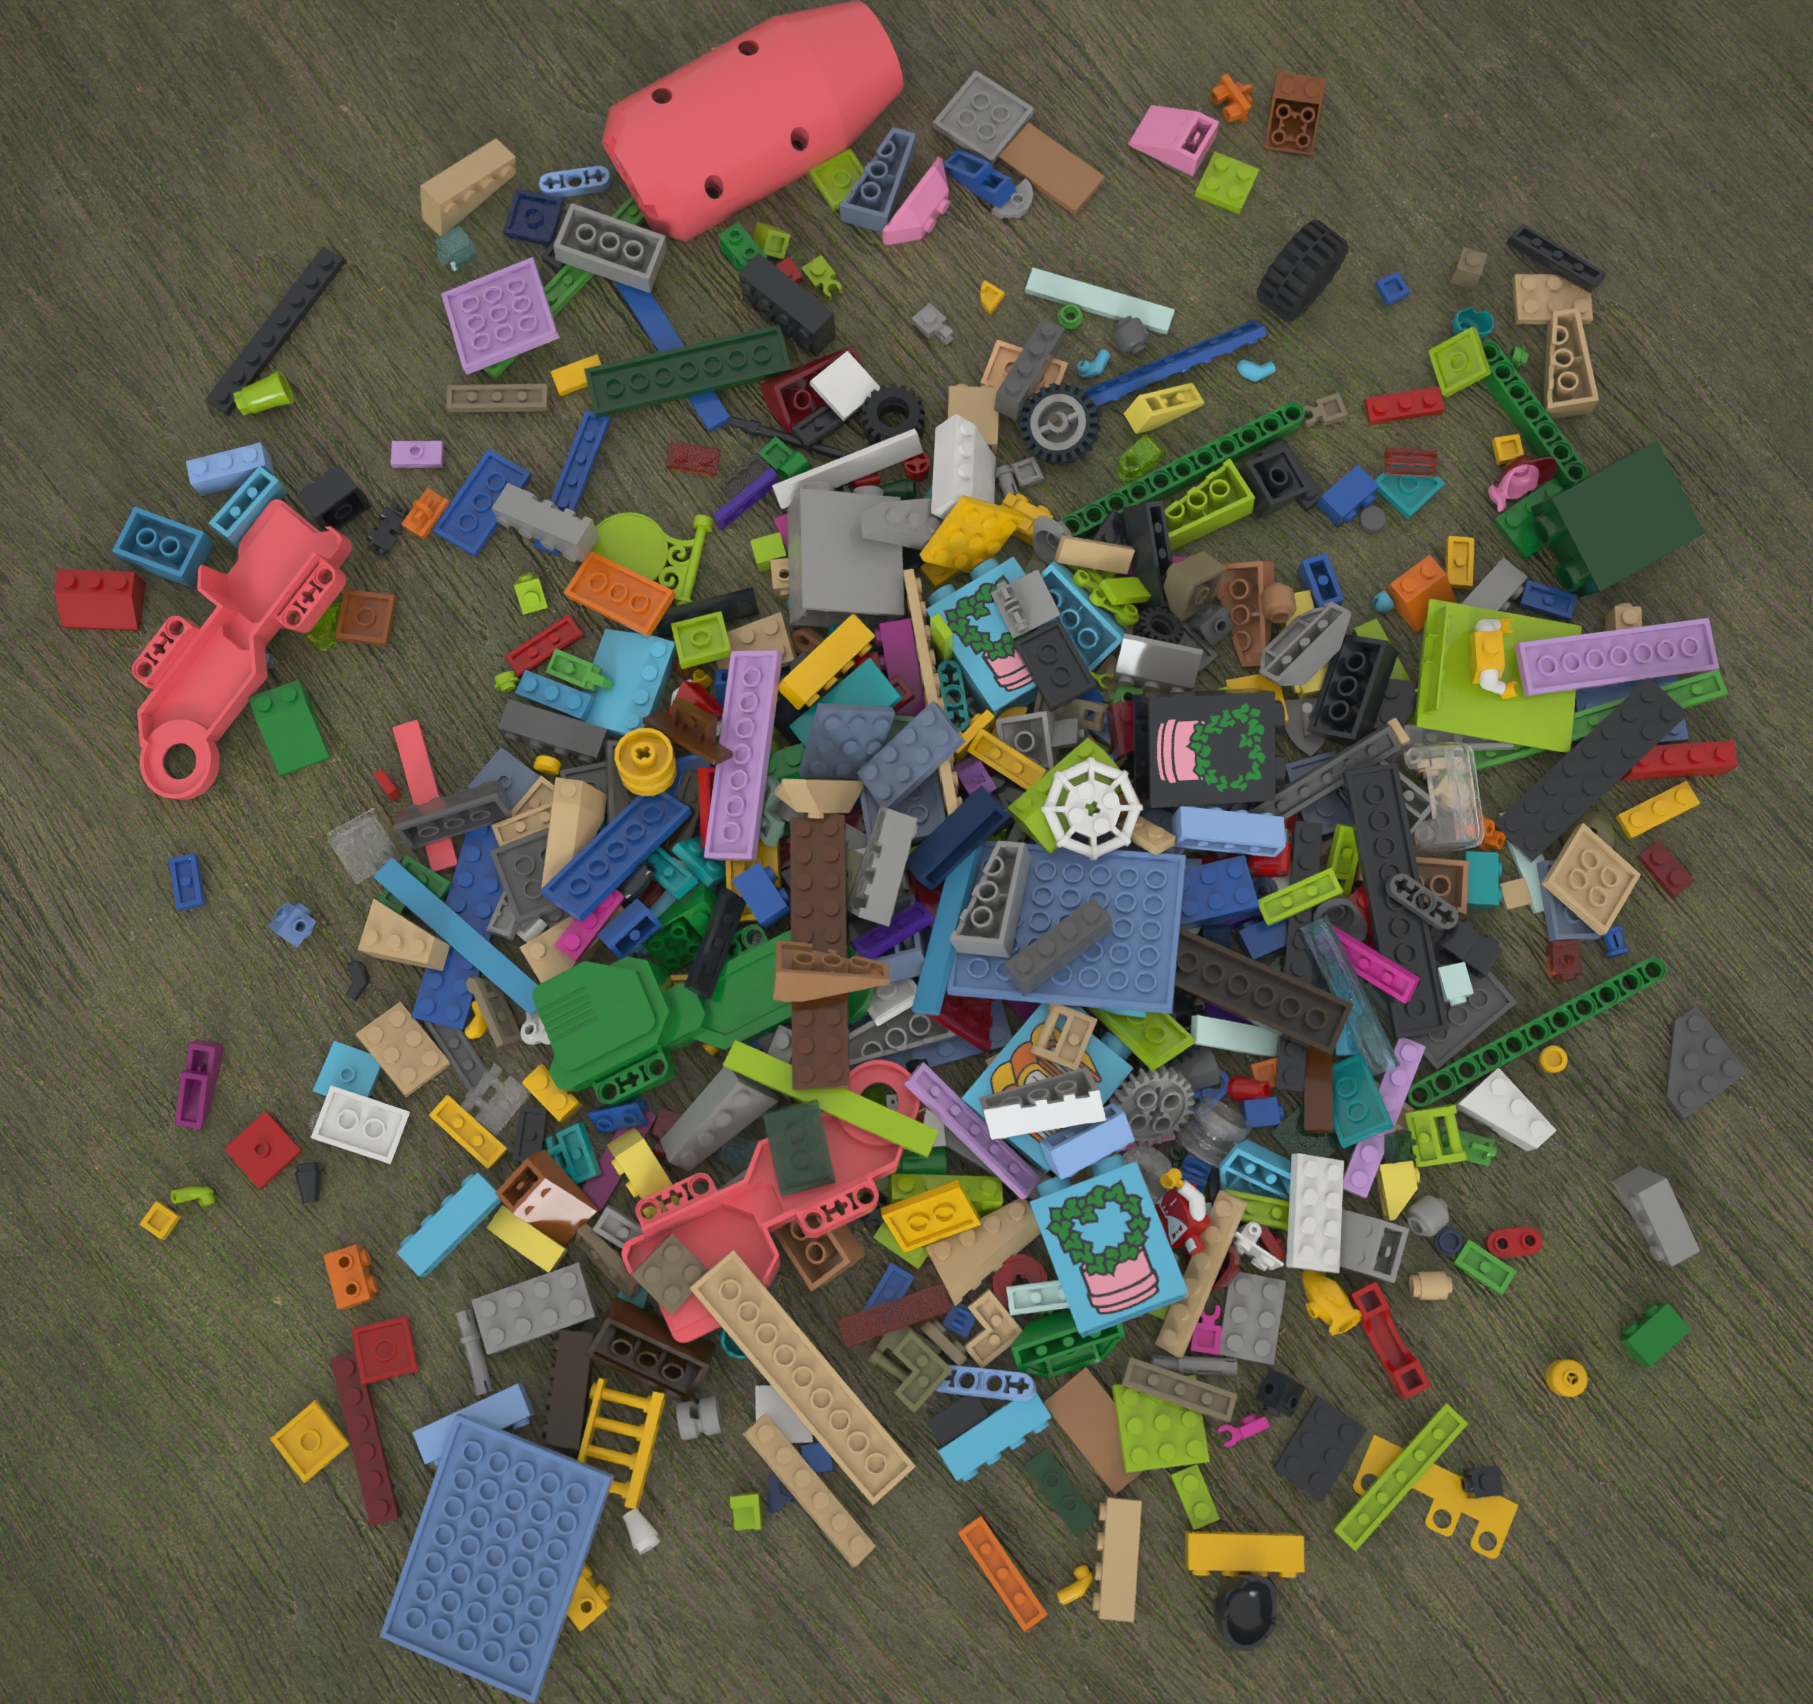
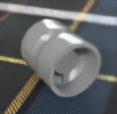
M717 1396L701 1398L698 1404H695L693 1400L676 1404L678 1426L683 1441L698 1438L701 1432L706 1436L722 1433V1419Z

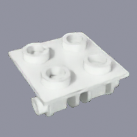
M1250 1222L1237 1228L1232 1242L1240 1255L1245 1253L1252 1258L1251 1263L1263 1271H1266V1269L1270 1271L1284 1265V1263L1255 1244L1262 1232L1258 1223Z

